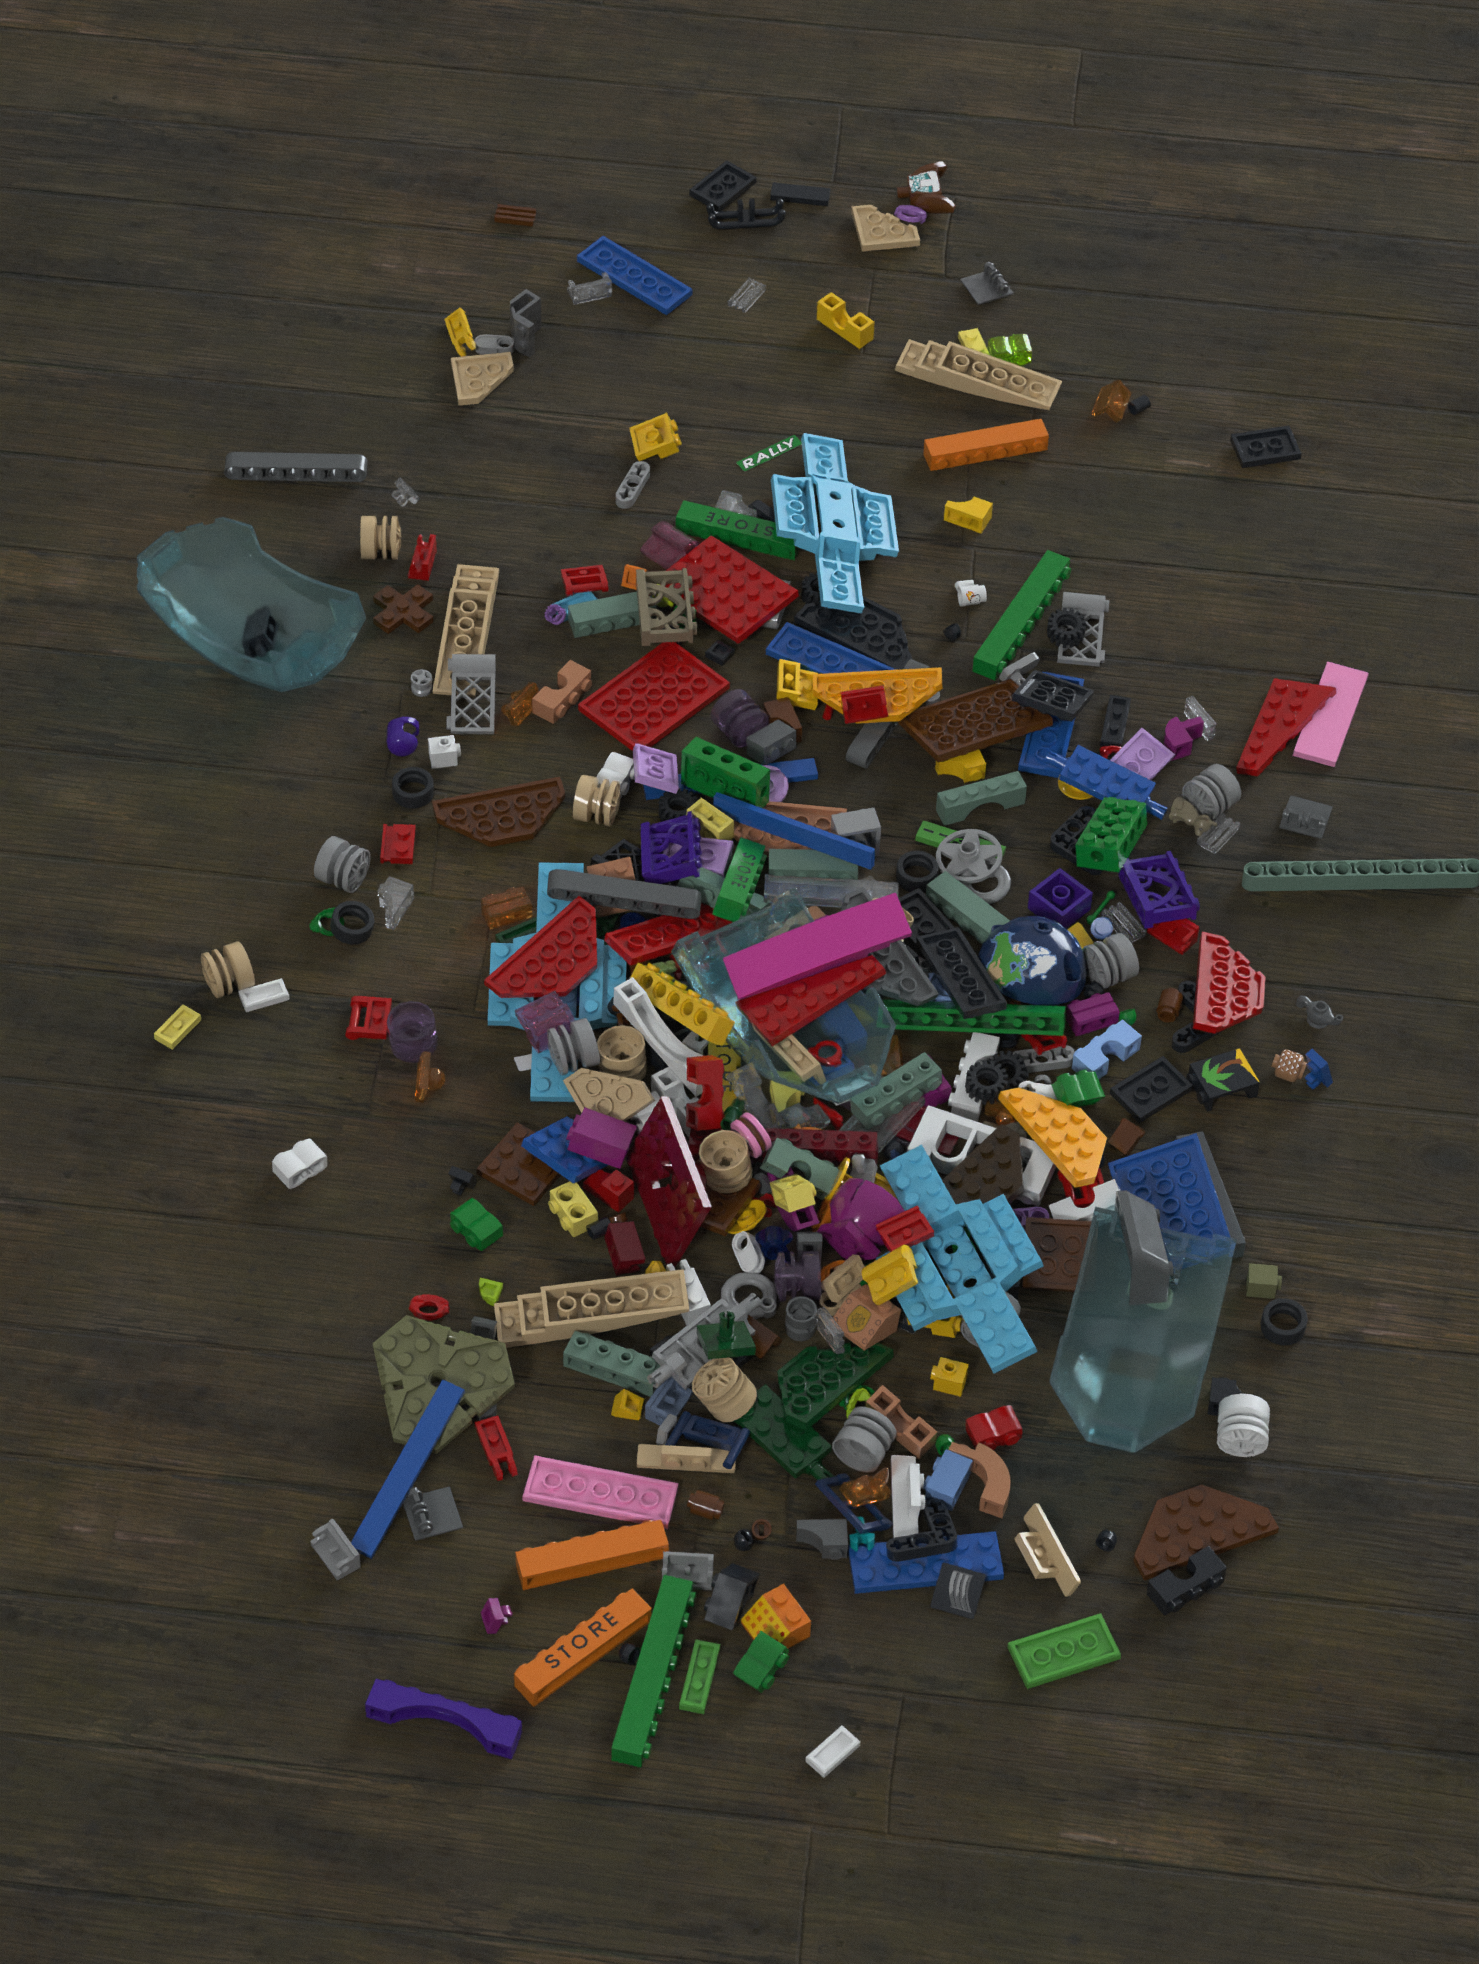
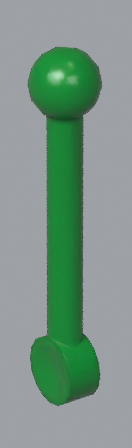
M1109 891L1107 897L1094 914L1087 917L1089 925L1092 924L1110 899L1115 898L1114 891Z

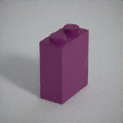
M584 1107L581 1115L576 1114L573 1125L568 1132L566 1139L570 1143L567 1150L621 1169L637 1126Z

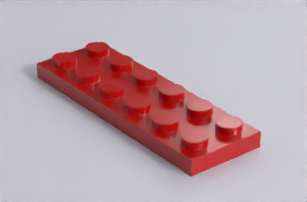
M702 903L700 916L697 918L687 919L663 915L606 933L604 941L632 966L738 932L740 924L712 915L714 908Z

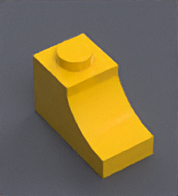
M973 497V499L966 502L948 500L944 509V521L982 534L992 517L993 503L977 497Z
M976 750L966 755L951 758L945 762L938 763L936 761L935 770L938 775H954L963 779L964 783L985 778L986 762L980 750Z

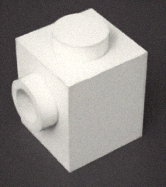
M454 735L428 738V750L432 769L458 766L457 757L461 756L460 744L455 743Z

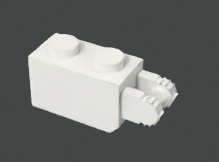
M684 1259L680 1261V1268L684 1269L689 1312L682 1313L686 1325H688L709 1309L711 1304L694 1268H690L687 1260ZM672 1263L666 1266L667 1271L675 1270Z

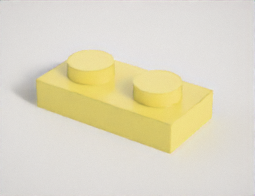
M978 328L958 333V339L962 346L990 355Z
M182 1005L154 1033V1039L173 1050L201 1021V1015Z

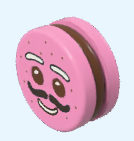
M746 1112L731 1123V1130L739 1133L746 1140L751 1157L758 1158L772 1147L768 1133L752 1114Z

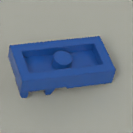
M1311 1049L1305 1054L1308 1062L1306 1065L1311 1071L1305 1077L1307 1080L1306 1084L1312 1090L1320 1082L1329 1087L1333 1081L1328 1063L1316 1051Z

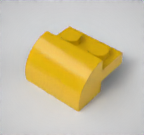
M779 659L777 699L788 697L793 709L794 706L816 710L818 698L813 695V674L818 673L800 669V663Z
M902 1245L862 1268V1278L868 1283L873 1302L876 1305H881L918 1284L915 1274L917 1265L912 1249L907 1245Z

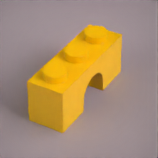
M832 292L817 302V320L859 349L874 339L875 322L861 312L851 318L846 312V302Z

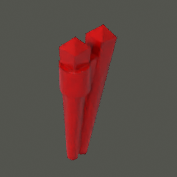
M814 1098L813 1103L837 1131L842 1130V1116L817 1098Z

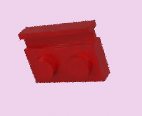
M383 824L381 863L391 861V864H413L416 825L393 824V826H387V824Z
M918 1205L875 1225L876 1231L880 1234L889 1252L902 1245L912 1247L934 1237V1230L924 1214L921 1213Z

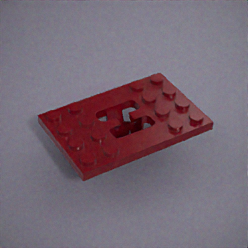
M660 1097L633 1146L627 1153L626 1161L630 1166L633 1180L637 1185L654 1230V1237L658 1241L661 1255L664 1257L666 1265L672 1263L676 1267L712 1206L705 1191L706 1185H703L706 1184L705 1170L701 1164L695 1163L670 1097ZM673 1174L672 1185L668 1183L666 1187H660L658 1177L661 1180Z

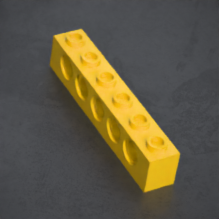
M637 963L630 978L633 977L645 990L655 1007L705 1040L723 1046L735 1021L727 1017L729 1014L727 1011L719 1007L713 1008L715 1005L713 1002L705 998L701 1000L699 993L691 989L687 991L685 984L676 980L673 982L674 977L665 972L659 973V967L648 963L647 966Z

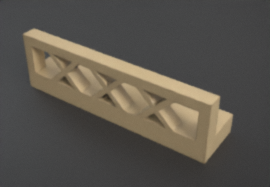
M753 1026L754 1031L803 1082L812 1076L820 1085L826 1082L820 1063L792 1034L772 1047Z

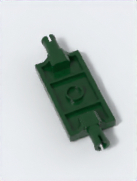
M766 1384L758 1389L753 1406L746 1414L734 1420V1422L741 1428L749 1429V1436L795 1479L801 1474L812 1475L816 1480L835 1477L822 1465L823 1458L832 1451V1446L812 1427L803 1430L786 1422L782 1399Z

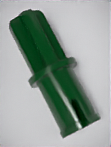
M736 1098L725 1109L724 1118L720 1122L721 1129L731 1131V1123L742 1115L745 1105L744 1100Z

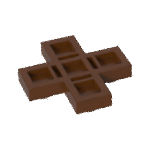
M418 584L404 595L387 585L373 596V602L384 609L373 618V624L387 634H390L403 623L417 633H420L433 623V616L422 609L433 601V594Z

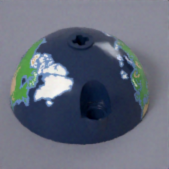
M1016 917L1004 925L992 926L990 935L982 944L978 954L979 960L1003 995L1017 1001L1034 1005H1059L1077 998L1085 987L1087 969L1085 956L1079 942L1061 924L1044 917Z

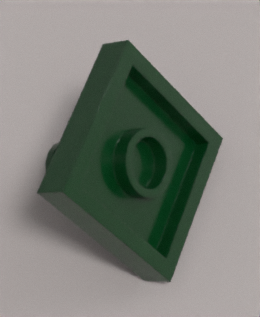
M727 1311L726 1317L725 1312H721L719 1314V1323L697 1325L696 1334L708 1360L755 1355L756 1346L745 1322H734L735 1314L733 1312Z

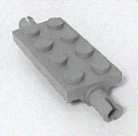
M751 1293L739 1304H728L723 1298L717 1301L653 1352L652 1358L660 1367L647 1376L649 1383L656 1382L653 1384V1387L658 1388L667 1379L672 1377L685 1390L692 1385L698 1370L708 1361L712 1360L707 1359L696 1334L697 1325L719 1323V1314L725 1312L726 1317L727 1311L735 1314L734 1322H745L752 1337L756 1330L749 1325L747 1318L751 1312L762 1305L760 1298L757 1297L754 1300L753 1298L756 1297V1294Z

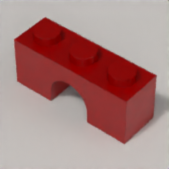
M713 1055L687 1057V1081L702 1085L703 1088L702 1096L698 1101L686 1103L687 1127L697 1131L721 1128L720 1122L724 1118L722 1109V1098L724 1096L723 1059Z

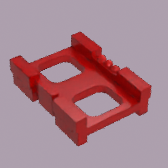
M1020 1034L1033 1046L1038 1055H1042V1052L1054 1048H1066L1067 1038L1065 1035ZM1049 1039L1055 1042V1044L1049 1046L1041 1044L1042 1041Z

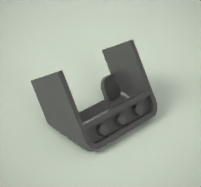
M1124 1190L1116 1191L1113 1238H1124L1131 1267L1129 1305L1167 1302L1169 1278L1173 1276L1172 1261H1168L1159 1226L1160 1211L1155 1209L1154 1204Z

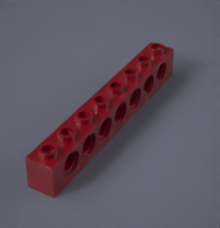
M764 1128L771 1142L776 1138L787 1139L793 1146L800 1150H808L814 1157L820 1160H827L833 1163L834 1166H839L847 1157L850 1159L848 1167H852L851 1158L856 1154H863L866 1159H874L877 1165L879 1150L877 1132ZM690 1129L689 1149L694 1161H698L700 1158L699 1149L703 1140L710 1134L723 1129L701 1131ZM768 1150L762 1153V1155L758 1158H753L750 1156L753 1163H763V1160Z

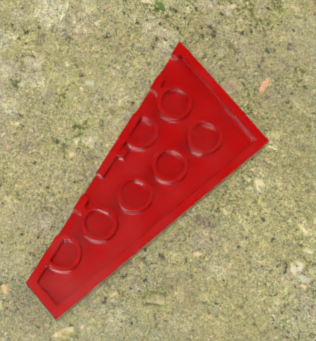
M1274 678L1237 764V773L1259 776L1273 761L1274 755L1278 751L1282 752L1286 747V743L1290 739H1294L1312 720V715L1318 709L1321 710L1325 706L1328 698L1335 696L1336 687Z
M873 955L736 1001L735 1005L773 1047L885 975L886 971Z

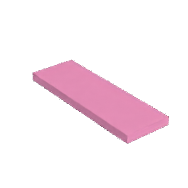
M1327 662L1319 685L1336 687V694L1333 698H1328L1325 706L1321 710L1318 709L1312 715V720L1301 730L1293 756L1335 767L1366 684L1368 672Z
M534 1455L523 1493V1501L638 1524L648 1520L656 1521L661 1519L664 1529H668L679 1483Z

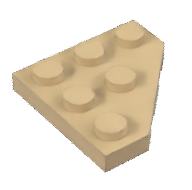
M873 205L852 206L851 213L862 251L920 246V238L916 226L912 224L907 226L901 223L899 218L889 213L883 214L877 211V207Z
M511 352L451 358L458 405L479 404L513 373Z
M580 1068L563 1080L581 1113L584 1107L626 1122L655 1101L645 1082Z

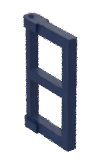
M846 1473L817 1480L815 1485L860 1534L878 1530L883 1531L892 1526L893 1523L876 1508L850 1480ZM845 1484L858 1499L843 1502L830 1487ZM865 1506L878 1521L863 1524L850 1509Z

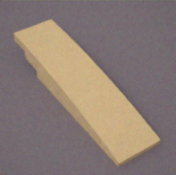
M909 339L895 368V371L958 391L1050 410L1062 384L1061 380L950 341L947 346L930 340L927 345Z
M457 564L452 588H450L433 694L452 695V671H448V658H452V654H485L499 578V568ZM456 680V685L462 691L470 685L466 680ZM473 687L466 695L475 698L477 690Z
M684 1269L540 1287V1293L517 1295L518 1301L494 1304L498 1341L505 1343L506 1348L568 1339L572 1337L574 1331L595 1334L689 1312Z

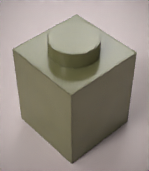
M1249 1263L1246 1278V1296L1275 1299L1276 1290H1281L1282 1276L1278 1275V1266Z

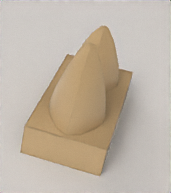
M859 1255L850 1256L843 1264L836 1266L834 1272L821 1282V1288L827 1292L831 1302H839L863 1280L862 1268L864 1265Z

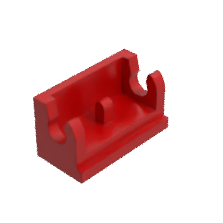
M421 534L418 536L408 578L429 581L437 552L436 535L430 534L429 542L422 541Z
M883 686L840 692L845 724L888 717Z
M1186 918L1155 923L1152 928H1147V933L1183 955L1197 942L1199 926Z

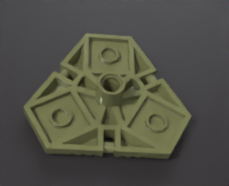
M406 1315L372 1343L382 1390L385 1389L386 1392L384 1400L393 1441L406 1445L438 1388L433 1386L435 1382H441L443 1379L463 1388L465 1391L432 1450V1453L435 1454L440 1452L472 1424V1418L476 1414L481 1417L515 1388L506 1345L500 1341L483 1338L482 1336H476L461 1330L457 1333L451 1331L450 1327H444L440 1324L426 1322L425 1320ZM448 1340L455 1342L454 1347L447 1345ZM403 1385V1389L395 1390V1387ZM465 1403L469 1406L466 1411L461 1408Z

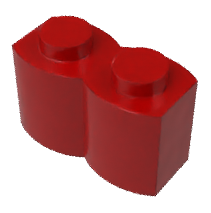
M1011 1405L999 1407L989 1413L977 1414L966 1420L965 1429L974 1449H976L978 1443H981L995 1450L999 1445H1013L1022 1438V1427Z

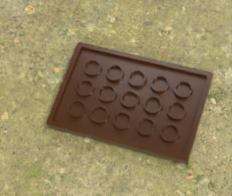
M1008 679L915 709L901 721H897V723L939 763L960 755H966L972 751L985 749L997 743H1003L1015 737L1024 736L1027 733L1042 730L1053 725V718L1049 714L1040 713L1037 709L1023 707L1017 702L1012 701L1013 693L1019 686L1012 679Z

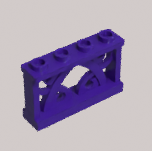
M692 811L687 812L685 816L650 825L649 822L641 824L642 875L645 882L663 884L695 875V878L700 877V868H703L700 857L702 850L699 844L702 842L699 833L701 825L698 817L694 818ZM670 843L682 846L670 858L665 854H658L664 851Z
M1167 851L1164 855L1133 860L1127 858L1118 876L1144 929L1152 928L1155 923L1186 918L1196 920L1197 911L1200 909L1198 898H1194L1192 887L1190 884H1187L1185 873L1180 870L1178 860L1173 857L1171 851ZM1152 881L1171 888L1163 898L1154 892L1145 891L1152 885Z

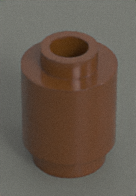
M1168 988L1161 992L1156 1011L1158 1018L1163 1022H1173L1179 1016L1183 995L1177 989Z
M697 1490L696 1494L691 1493L687 1503V1507L691 1508V1514L709 1520H720L725 1501L720 1500L719 1496Z

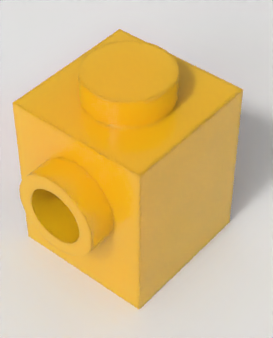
M940 1357L938 1366H933L930 1379L934 1380L933 1390L961 1397L967 1380L969 1364Z

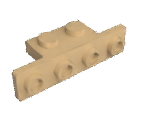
M639 1444L637 1453L638 1468L734 1473L736 1461L731 1469H726L723 1467V1462L729 1451L703 1447Z
M1033 1504L1024 1516V1521L1030 1532L1018 1533L1015 1541L1035 1579L1055 1578L1064 1596H1071L1080 1585L1081 1580L1040 1504Z

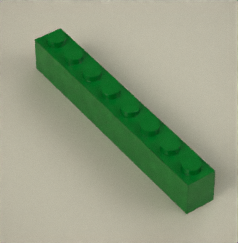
M1050 550L1046 551L975 654L972 672L996 681L1003 669L1007 667L1008 661L1014 659L1017 648L1023 646L1027 633L1033 631L1036 620L1042 618L1045 607L1050 606L1055 592L1058 593L1064 579L1067 580L1071 574V568H1069L1070 558Z
M883 999L880 1006V1029L1063 1036L1065 1030V1006L1007 1004L1006 1010L963 1019L953 1002L929 1001L923 1005L916 1006L900 1000Z
M663 1575L613 1741L612 1761L642 1768L644 1758L649 1759L652 1744L649 1743L650 1737H655L658 1721L655 1720L657 1714L662 1715L665 1700L662 1699L663 1693H668L671 1684V1678L668 1676L670 1670L675 1671L678 1656H675L676 1649L681 1650L684 1635L681 1632L683 1627H688L690 1613L687 1612L689 1606L693 1607L696 1600L697 1592L693 1591V1581Z

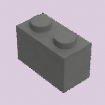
M776 720L746 737L747 755L762 765L773 762L796 748V730L780 720Z

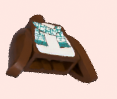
M936 162L918 168L907 176V186L896 187L897 198H909L910 205L923 209L926 213H954L956 206L950 199L942 196L939 179L947 170V165L944 162Z

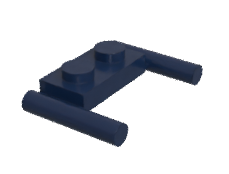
M684 1411L665 1445L676 1446L681 1435L684 1434L687 1440L729 1451L723 1462V1467L731 1469L750 1435V1430L747 1428L739 1429L738 1427L695 1415L692 1416L689 1412Z

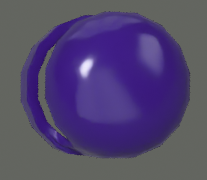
M399 717L388 723L386 742L388 750L392 754L404 757L415 752L418 745L416 737L419 734V722L415 718ZM404 723L412 724L416 731L413 734L403 731Z

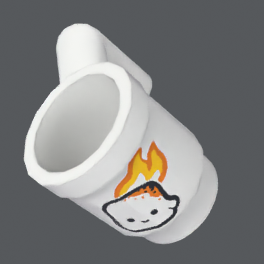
M973 580L955 583L961 607L986 602L987 595L984 585H974Z

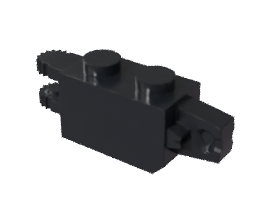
M267 605L256 609L253 614L246 618L242 646L245 651V659L248 662L254 661L256 656L264 657L268 651L275 649L279 624L272 617L271 610Z

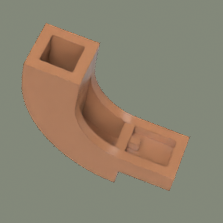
M952 1442L949 1451L973 1460L972 1472L977 1474L985 1484V1489L980 1498L979 1510L1003 1518L1008 1506L1010 1493V1475L1004 1461L995 1451L981 1443H978L974 1450L967 1445Z

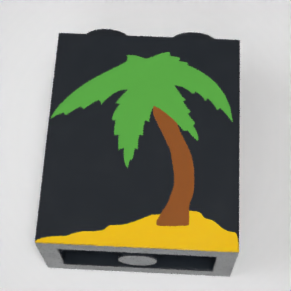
M1240 1048L1191 1063L1187 1074V1080L1193 1085L1199 1103L1204 1105L1207 1112L1212 1111L1214 1099L1242 1090L1245 1091L1249 1099L1258 1095L1260 1082Z

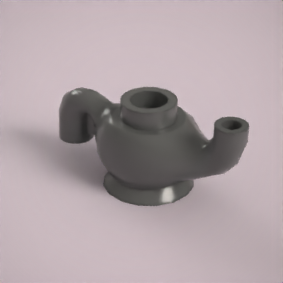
M1303 995L1297 998L1296 1006L1299 1008L1306 1007L1307 1022L1311 1027L1321 1029L1327 1025L1336 1026L1342 1023L1343 1016L1338 1014L1334 1017L1331 1008L1326 1002L1321 1000L1311 1001Z

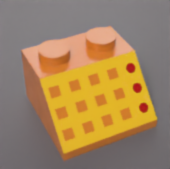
M784 1584L762 1595L740 1620L753 1640L762 1631L787 1648H790L810 1637L811 1620Z

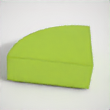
M480 1278V1295L485 1302L494 1306L498 1302L503 1290V1283Z

